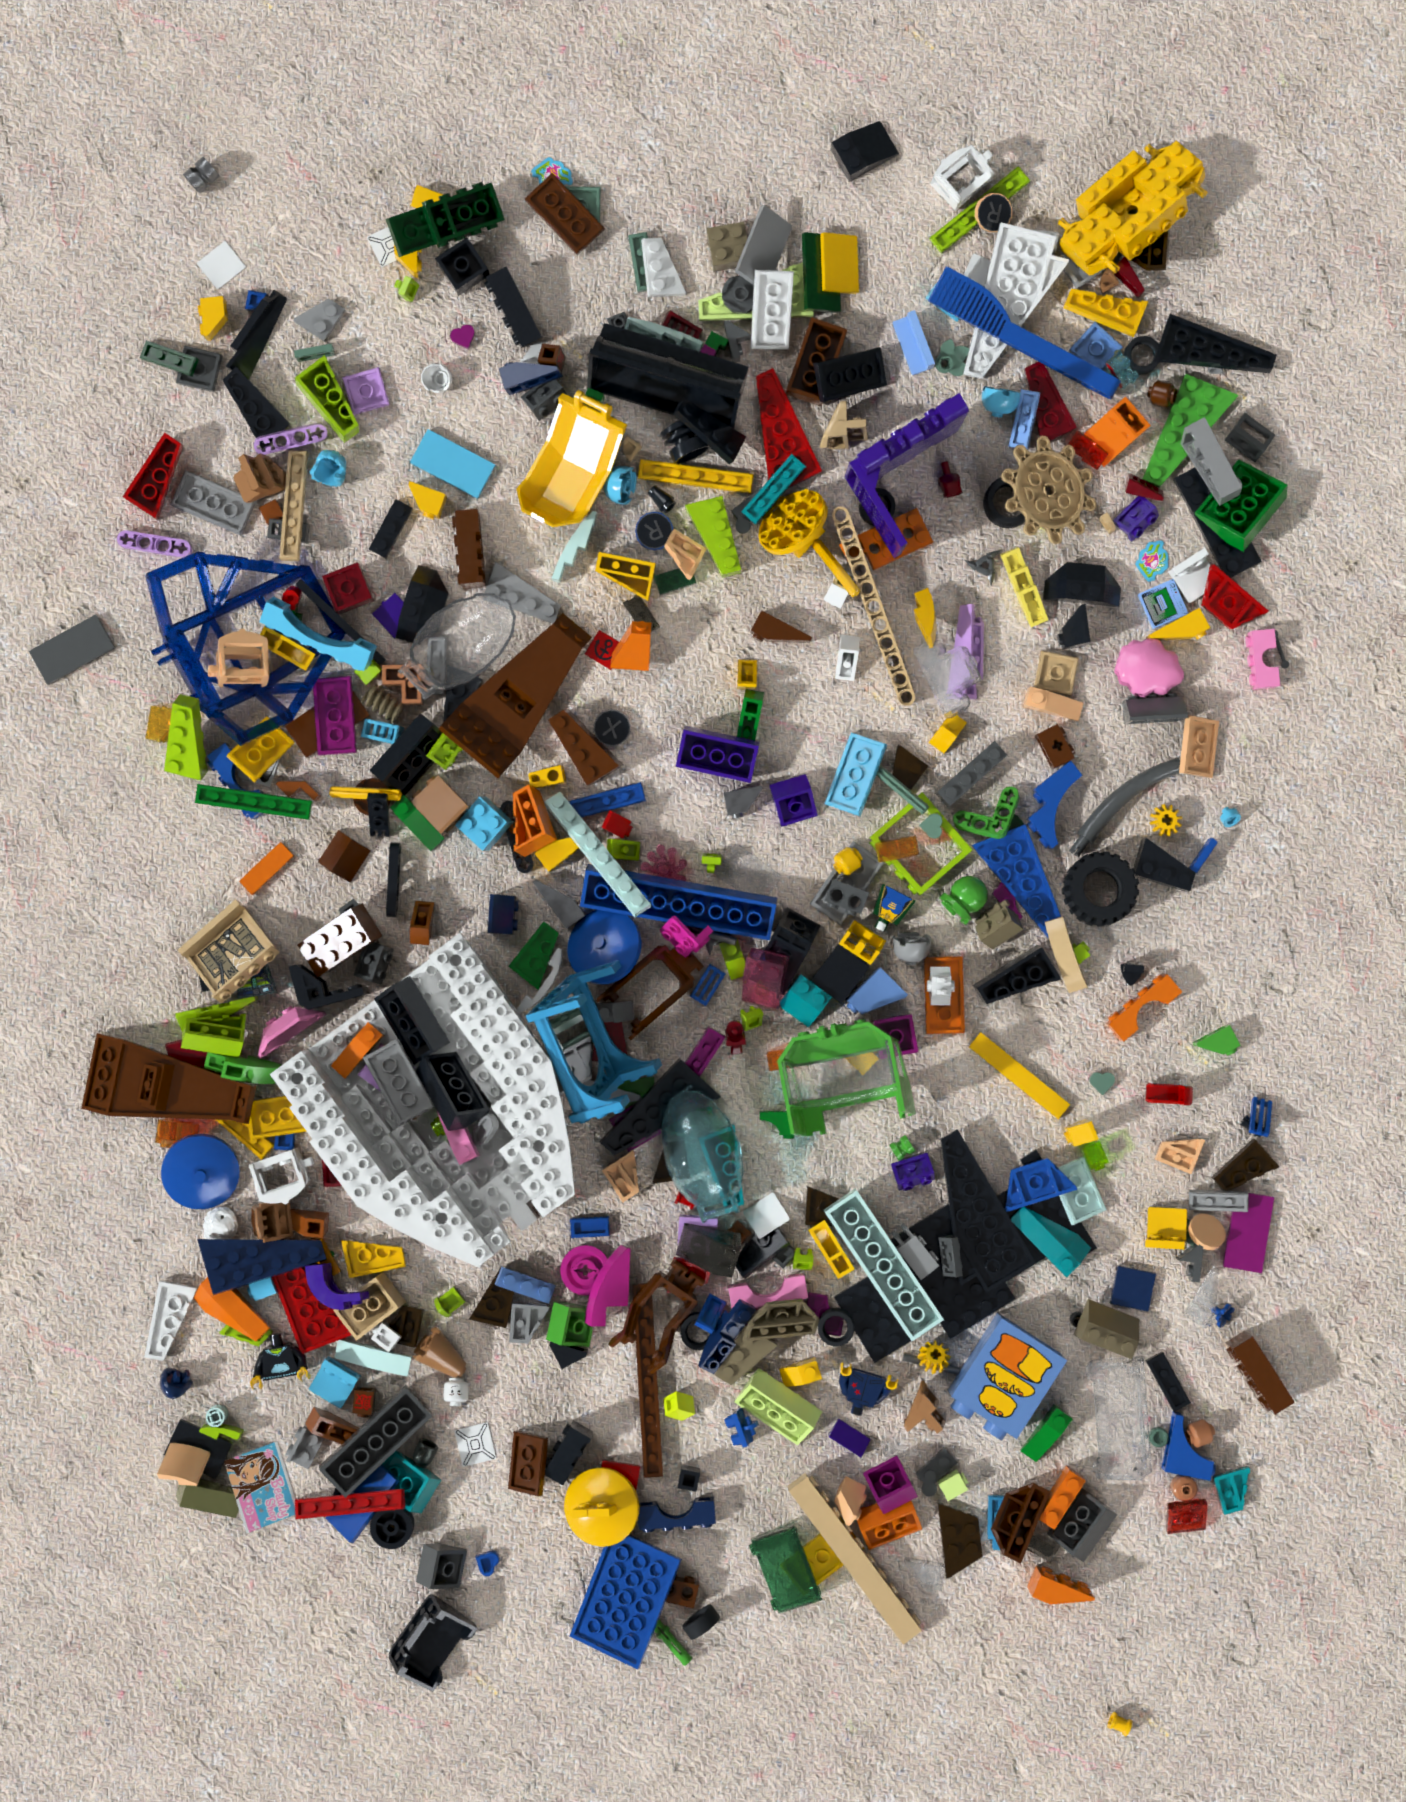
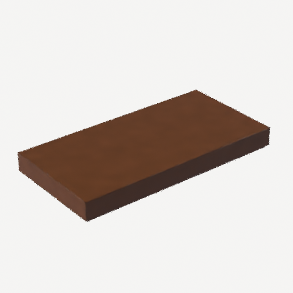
M553 173L525 198L528 205L576 255L581 253L605 230L601 223Z
M353 691L356 726L365 718H368L370 714ZM312 707L285 726L306 758L318 751L315 709Z

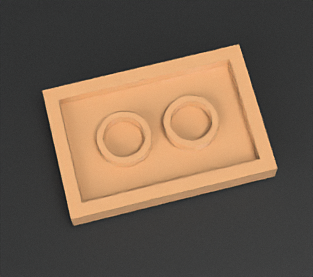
M1188 715L1184 725L1179 773L1213 778L1219 721Z

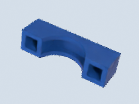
M224 743L207 755L209 759L208 765L213 771L217 770L220 775L218 779L224 787L228 786L230 789L247 791L238 784L235 778L236 765L226 757L232 750L229 744ZM258 789V790H254V791H249V792L263 793V791H262V790H259V789ZM241 810L247 818L250 817L254 820L263 814Z

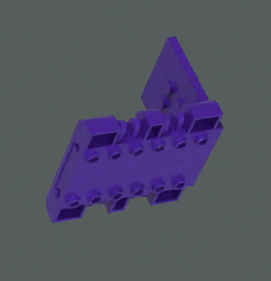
M960 393L946 399L936 409L928 410L924 413V418L920 420L915 418L902 427V429H897L890 434L891 438L886 441L883 438L873 446L858 453L856 459L849 463L844 476L894 559L901 555L907 545V541L875 490L877 480L898 466L914 459L916 455L929 447L937 445L958 432L969 412L967 404Z

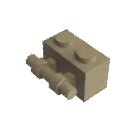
M1007 899L1001 903L997 902L992 909L982 912L980 917L975 919L977 924L975 928L980 941L992 950L1023 930L1019 916L1008 908L1010 903Z

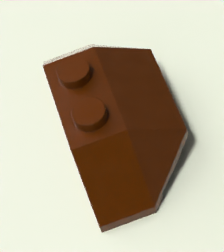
M1031 1483L1005 1493L991 1527V1531L1003 1556L1021 1564L1051 1491Z

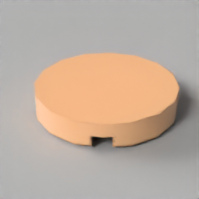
M1200 1213L1192 1218L1188 1226L1191 1239L1195 1244L1203 1246V1249L1215 1250L1225 1241V1229L1214 1216Z

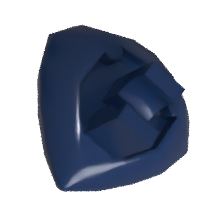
M170 1367L163 1370L160 1377V1388L165 1397L172 1400L179 1398L191 1387L193 1381L189 1378V1370H185L184 1373Z

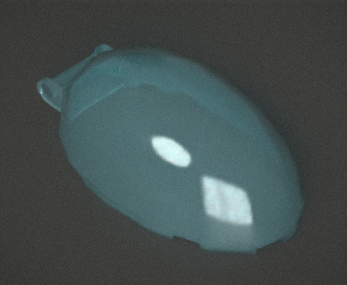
M682 1090L669 1100L663 1116L662 1145L666 1168L678 1191L690 1203L696 1205L702 1223L728 1213H738L740 1209L736 1196L741 1189L744 1172L740 1142L729 1119L717 1107L715 1101L701 1092ZM727 1200L731 1201V1205L708 1212L704 1210L705 1207Z

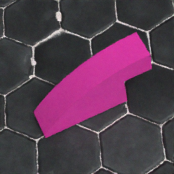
M620 1245L607 1259L593 1283L585 1314V1323L591 1327L606 1326V1307L628 1306L629 1247Z

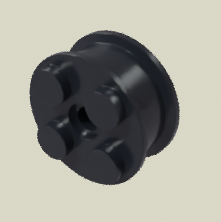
M407 1509L378 1511L370 1522L371 1536L379 1546L385 1549L402 1547L413 1533L414 1517ZM389 1524H393L395 1528H391Z

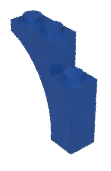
M1072 761L1067 762L1032 790L1035 793L1033 794L1035 800L1039 804L1043 803L1044 806L1026 819L1028 821L1027 826L1033 833L1036 832L1040 836L1038 840L1044 848L1052 849L1058 844L1055 833V815L1059 802L1067 789L1083 776Z

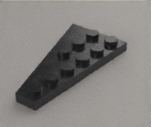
M679 1058L600 1140V1143L613 1155H616L633 1146L635 1142L651 1136L652 1133L659 1129L666 1128L688 1116L690 1112L706 1106L707 1103L714 1099L717 1100L721 1096Z

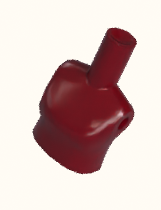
M948 461L942 462L941 467L944 475L938 478V484L942 489L943 498L962 494L959 474L951 473Z

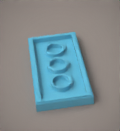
M427 429L410 461V464L476 499L479 498L496 466Z
M851 732L824 804L861 817L887 744Z

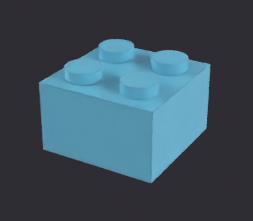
M479 796L455 826L482 851H490L513 824V821L489 798Z

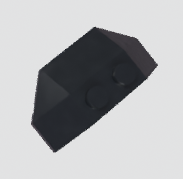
M1066 562L1045 580L1043 600L1119 607L1121 587L1106 566Z
M418 565L411 578L399 616L396 633L397 639L415 644L438 630L449 593L437 570Z

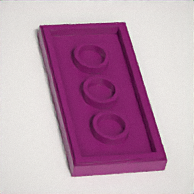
M352 677L312 679L318 756L357 753Z
M1248 1193V1212H1231L1223 1267L1262 1273L1274 1197Z

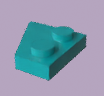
M1246 1466L1212 1476L1224 1515L1243 1510L1250 1467Z

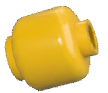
M845 847L834 856L835 864H833V867L839 874L851 875L861 867L862 856L856 848Z

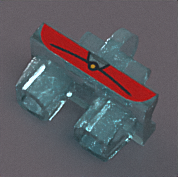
M1115 350L1113 357L1105 363L1107 365L1106 372L1121 381L1120 389H1125L1129 383L1133 384L1139 377L1138 373L1131 369L1128 356H1123L1121 350Z

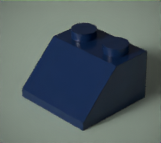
M490 894L487 933L514 935V931L518 929V919H515V912L519 911V900H516V896Z

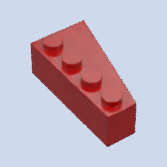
M164 433L122 497L158 520L183 445Z

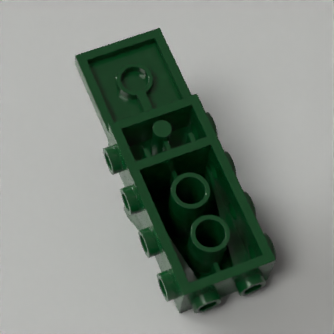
M483 181L472 185L473 189L468 191L466 187L456 190V195L450 196L449 193L439 196V201L434 202L433 199L422 202V207L385 219L398 256L402 257L436 244L438 248L448 245L447 240L454 239V242L465 239L464 234L470 233L473 236L482 233L481 228L487 227V230L498 227L497 223L504 221L505 218L492 182L485 185Z

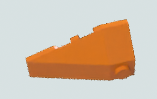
M208 1277L199 1285L193 1299L205 1313L254 1341H258L270 1329V1326L237 1288L213 1295Z

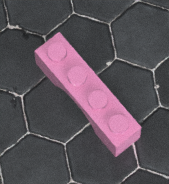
M804 1273L785 1276L781 1287L776 1292L767 1295L756 1293L750 1288L748 1283L728 1286L731 1308L734 1307L739 1299L753 1305L758 1310L766 1302L793 1299L804 1300L808 1298Z

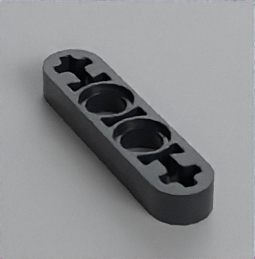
M504 802L501 805L500 810L504 812V809H506V805L508 804L510 805V807H513V802ZM508 828L506 833L516 867L521 873H529L534 867L532 856L530 854L525 857V861L530 862L528 869L520 868L522 859L521 857L517 859L516 855L520 854L514 851L516 843L515 834L511 833Z
M390 843L386 917H397L401 843Z

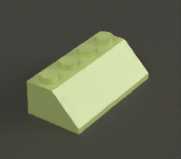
M760 1368L750 1377L734 1401L796 1445H799L814 1429L823 1412Z

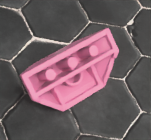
M288 1007L282 1011L283 1016L278 1019L274 1017L266 1022L267 1027L262 1031L258 1057L260 1059L266 1057L327 1014L319 1010Z

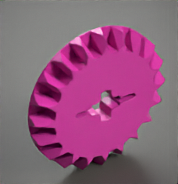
M583 1245L571 1249L561 1263L560 1273L563 1283L575 1294L589 1295L599 1271L607 1261V1256L594 1246ZM584 1265H587L589 1269L597 1271L588 1272L587 1275H584L582 1271L577 1269L583 1268Z

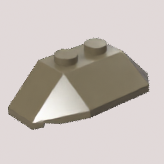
M803 1299L766 1302L757 1310L748 1323L744 1340L752 1341L815 1334L819 1318Z

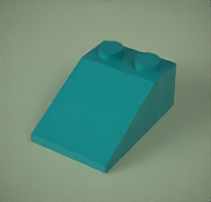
M396 1450L382 1464L399 1480L393 1490L404 1489L405 1509L409 1512L422 1513L441 1479L427 1468L415 1465L412 1459Z

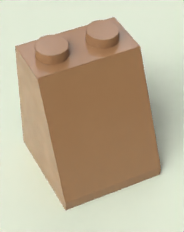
M438 775L437 777L432 776L426 782L427 786L422 791L419 789L412 796L413 800L411 803L445 836L467 812L470 806Z

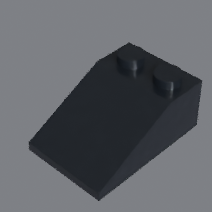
M881 121L841 136L831 142L830 148L848 182L899 155Z

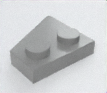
M512 1303L509 1342L528 1344L549 1310V1305Z

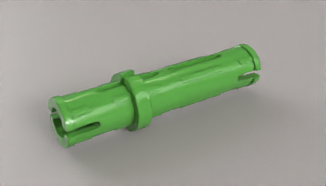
M659 1619L654 1630L656 1637L666 1644L683 1666L687 1665L693 1657L690 1656L669 1631L670 1628L667 1625L665 1626Z

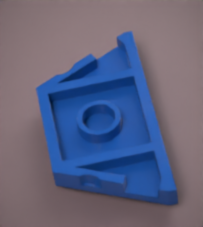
M1049 1158L1041 1159L1011 1169L1005 1210L1009 1212L1075 1191L1077 1187Z

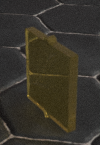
M164 705L162 707L151 706L145 739L156 740L158 743L162 741L168 742L172 708H167Z

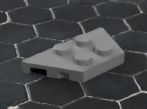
M590 1036L563 1050L571 1071L581 1083L592 1079L593 1041ZM554 1070L559 1092L562 1095L564 1091Z

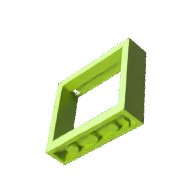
M923 792L918 797L929 806L926 812L929 815L933 813L941 815L942 824L940 827L961 851L924 885L920 887L878 838L913 808L912 805L908 803L869 837L871 840L869 844L876 852L879 850L884 855L881 857L888 866L892 864L896 869L894 873L901 881L905 879L909 884L907 888L914 895L917 893L919 896L972 851V848Z

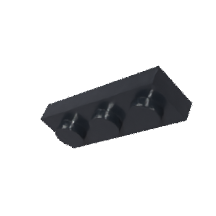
M395 499L369 550L387 559L413 508Z

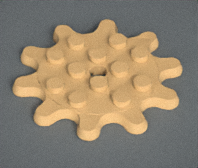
M1040 436L1037 439L1035 453L1029 452L1023 445H1017L1013 450V455L1018 462V469L1007 468L1001 474V479L1011 485L1014 491V496L1006 501L1005 509L1009 512L1020 511L1024 515L1025 524L1023 532L1026 535L1033 536L1039 528H1043L1047 532L1049 542L1052 544L1061 543L1062 530L1065 527L1069 528L1073 534H1083L1085 525L1080 519V512L1082 510L1093 511L1097 506L1095 499L1086 495L1084 491V485L1093 478L1091 470L1088 468L1077 469L1073 465L1075 450L1071 445H1065L1059 453L1054 452L1051 449L1050 440L1046 436ZM1045 486L1050 488L1051 495H1047Z

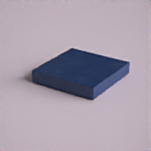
M1117 1265L1110 1304L1148 1312L1156 1274Z

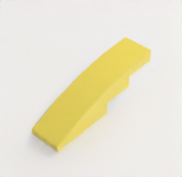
M1016 547L1000 554L1029 626L1034 627L1048 621L1039 592L1033 583L1028 566L1025 565L1020 548Z

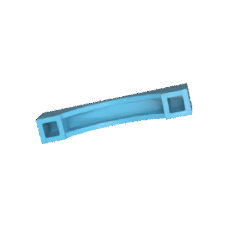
M275 597L266 602L259 621L265 624L267 628L282 632L284 636L294 638L302 645L311 646L317 649L319 653L328 654L338 662H345L358 671H365L370 666L377 645L362 638H359L357 641H339L325 637L303 624L290 610V604Z

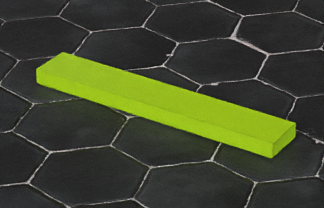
M1019 166L1016 167L933 234L929 240L942 254L978 225L975 219V207L981 198L989 193H999L1006 196L1009 200L1030 183L1029 178Z

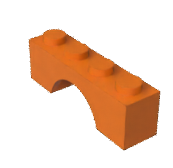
M1168 974L1157 975L1152 980L1153 984L1148 988L1146 986L1138 991V997L1134 1000L1129 999L1123 1004L1124 1009L1119 1013L1115 1011L1108 1017L1109 1021L1106 1024L1120 1041L1124 1042L1138 1030L1137 1014L1145 1003L1156 1000L1169 1004L1182 993L1181 989Z

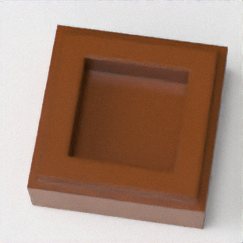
M276 499L259 507L268 525L269 518L279 520L283 518V511Z

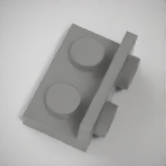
M305 1424L303 1428L299 1427L295 1437L297 1440L294 1445L290 1444L286 1455H288L286 1461L289 1463L293 1461L309 1469L325 1438L311 1434Z

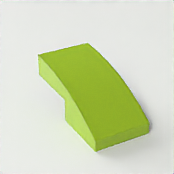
M204 1424L199 1432L216 1440L220 1437L221 1433L238 1440L244 1429L227 1424H222L218 1427Z

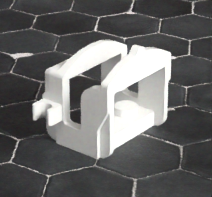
M973 145L953 152L946 159L941 160V165L934 173L931 185L956 211L992 181L994 172L988 163L992 159V153L987 150L981 154ZM968 162L978 175L970 181L971 184L967 188L963 186L956 191L947 181V178Z
M299 1147L249 1164L259 1201L270 1204L281 1202L288 1204L289 1200L298 1195L310 1181L307 1166L314 1164L313 1158L304 1159ZM292 1159L299 1180L269 1190L263 1172L273 1169V1164L280 1163L281 1166L290 1163Z

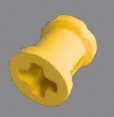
M1113 1712L1109 1718L1107 1728H1113L1122 1732V1735L1127 1736L1133 1721L1131 1719L1126 1720L1118 1716L1116 1712Z

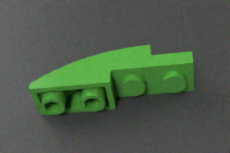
M207 1052L204 1068L222 1073L221 1077L231 1080L258 1084H276L270 1074L282 1066V1064L250 1055L246 1059Z

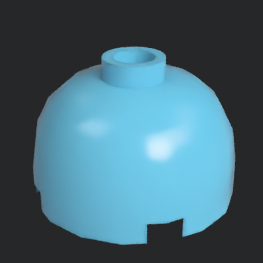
M983 386L982 404L986 410L992 412L991 416L1003 418V414H1010L1017 408L1021 393Z
M615 466L612 468L603 486L605 495L612 502L627 505L632 498H629L631 491L635 492L637 482L636 472L632 471L633 467Z

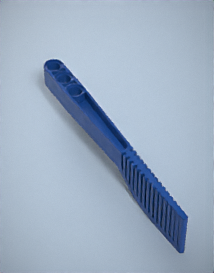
M947 266L945 267L928 302L992 335V337L997 338L1108 399L1113 398L1121 383L1118 378L1012 323L1001 303L990 291Z

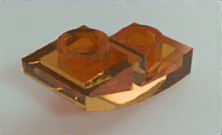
M916 835L875 843L878 862L919 855Z

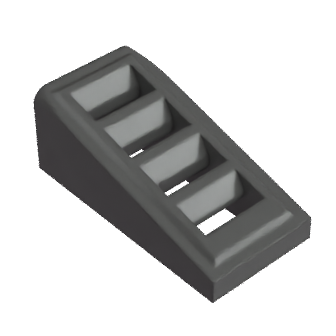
M269 518L267 538L281 540L282 520ZM304 522L301 543L308 544L310 525ZM276 524H279L278 535L275 534Z

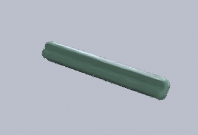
M879 766L876 776L921 814H924L929 809V806L883 766Z

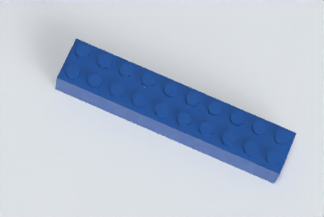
M588 864L585 871L580 907L633 916L592 864ZM624 870L651 904L649 909L637 917L667 922L670 918L676 916L685 926L702 929L709 926L713 931L770 940L777 897Z

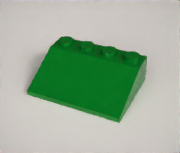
M1238 459L1232 469L1236 477L1242 482L1240 495L1219 506L1211 493L1195 512V515L1226 543L1244 552L1286 500L1288 485Z

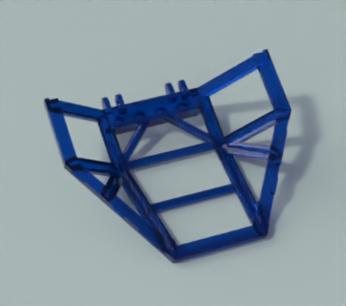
M198 551L146 573L145 578L163 639V645L153 649L151 653L154 656L167 650L169 655L157 661L158 665L162 666L170 661L174 662L191 693L190 697L199 699L200 711L240 746L291 723L332 656L319 653L317 649L309 647L307 650L316 654L314 658L317 656L319 658L304 682L278 683L300 668L288 661L269 674L268 683L265 687H261V684H223L224 687L238 691L223 699H220L212 682L218 684L217 677H208V672H205L199 660L210 626L218 639L224 636L216 618L254 600L257 601L263 611L266 604L263 596L298 579H302L334 610L310 566L281 564L261 559L260 561L250 560L246 557L223 554L211 555ZM207 565L228 568L216 595ZM195 567L206 610L172 625L161 582ZM240 570L278 574L277 577L226 600ZM317 606L331 631L326 637L342 641L346 633ZM202 625L195 650H193L184 632ZM229 659L233 667L243 669L238 659ZM296 694L288 708L273 695ZM256 697L277 715L244 731L223 711Z

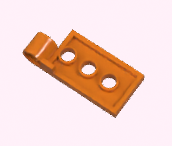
M917 508L893 518L902 535L904 529H909L912 532L911 538L904 536L907 545L901 555L895 559L875 527L858 535L864 554L873 571L933 543ZM841 543L839 544V546L847 560L846 554ZM871 544L878 546L879 552L877 554L870 552L869 546ZM852 546L849 549V555L853 558L857 557L860 553L859 548L856 546Z

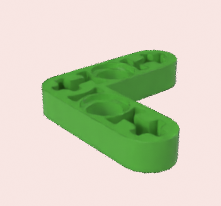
M1010 786L1003 789L993 817L967 811L956 812L953 816L955 827L962 831L995 839L1004 838L1008 833L1019 802L1018 790ZM1010 794H1013L1014 797H1011V798H1010V801H1009L1010 804H1008V803H1007V802H1008L1007 796H1010ZM1002 809L1010 811L1007 816H1001L999 812ZM962 818H965V821H962V823H959V820H961ZM978 821L986 823L983 828H976L975 824ZM999 821H1000V822H1002V823H1001L1002 830H999L998 832H996L995 829H998L999 824H1000Z

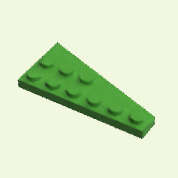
M1185 374L1177 392L1176 401L1172 404L1142 480L1160 487L1187 456V453L1180 444L1184 428L1204 417L1211 428L1239 395Z

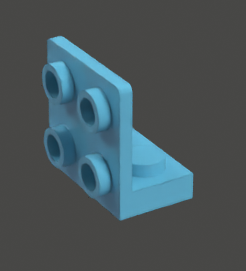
M327 1356L311 1383L309 1390L336 1407L342 1408L361 1375Z

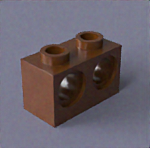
M676 1574L673 1581L674 1588L669 1591L666 1602L694 1609L699 1581H696V1578L691 1576H685V1578L677 1577ZM685 1587H690V1588H692V1590H693L692 1594H690V1595H685V1594H683V1592H682L683 1588H685Z

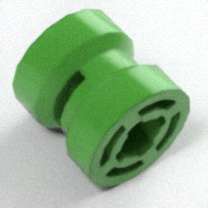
M906 1135L902 1136L899 1142L889 1144L898 1161L902 1160L906 1153L911 1154L915 1152Z

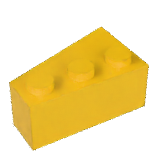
M599 552L595 571L649 601L657 563Z

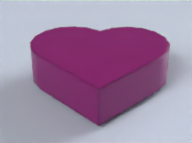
M466 324L460 329H453L450 333V338L453 343L469 350L475 331L471 325Z

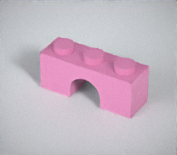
M1275 629L1250 631L1245 638L1246 647H1249L1250 653L1247 656L1248 666H1251V674L1249 675L1250 685H1253V690L1277 688L1280 686L1279 667H1268L1262 660L1264 651L1277 648Z

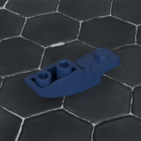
M739 1299L730 1312L724 1311L705 1344L698 1364L700 1368L715 1374L736 1346L734 1339L755 1313L756 1309L753 1305Z

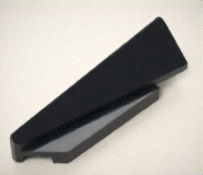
M273 290L269 297L265 296L260 301L230 345L236 353L226 365L229 371L238 367L250 379L287 301V298L276 290Z

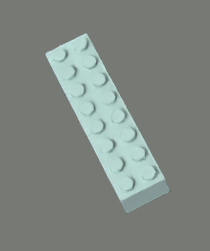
M856 1188L824 1209V1212L911 1341H914L944 1320Z

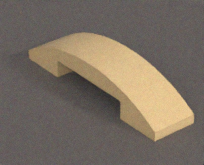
M1061 916L1045 921L1052 950L1068 992L1071 993L1087 988L1088 986L1074 952L1064 917Z

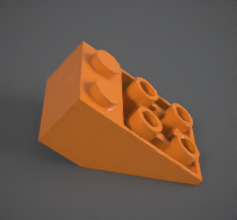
M1124 397L1086 431L1079 440L1098 462L1105 467L1151 425L1127 397Z
M1035 1566L1027 1586L1033 1598L1050 1605L1095 1600L1091 1592L1092 1590L1088 1588L1086 1583L1082 1581L1073 1582L1069 1576L1063 1573L1059 1575L1052 1573L1053 1570L1046 1566L1041 1568Z

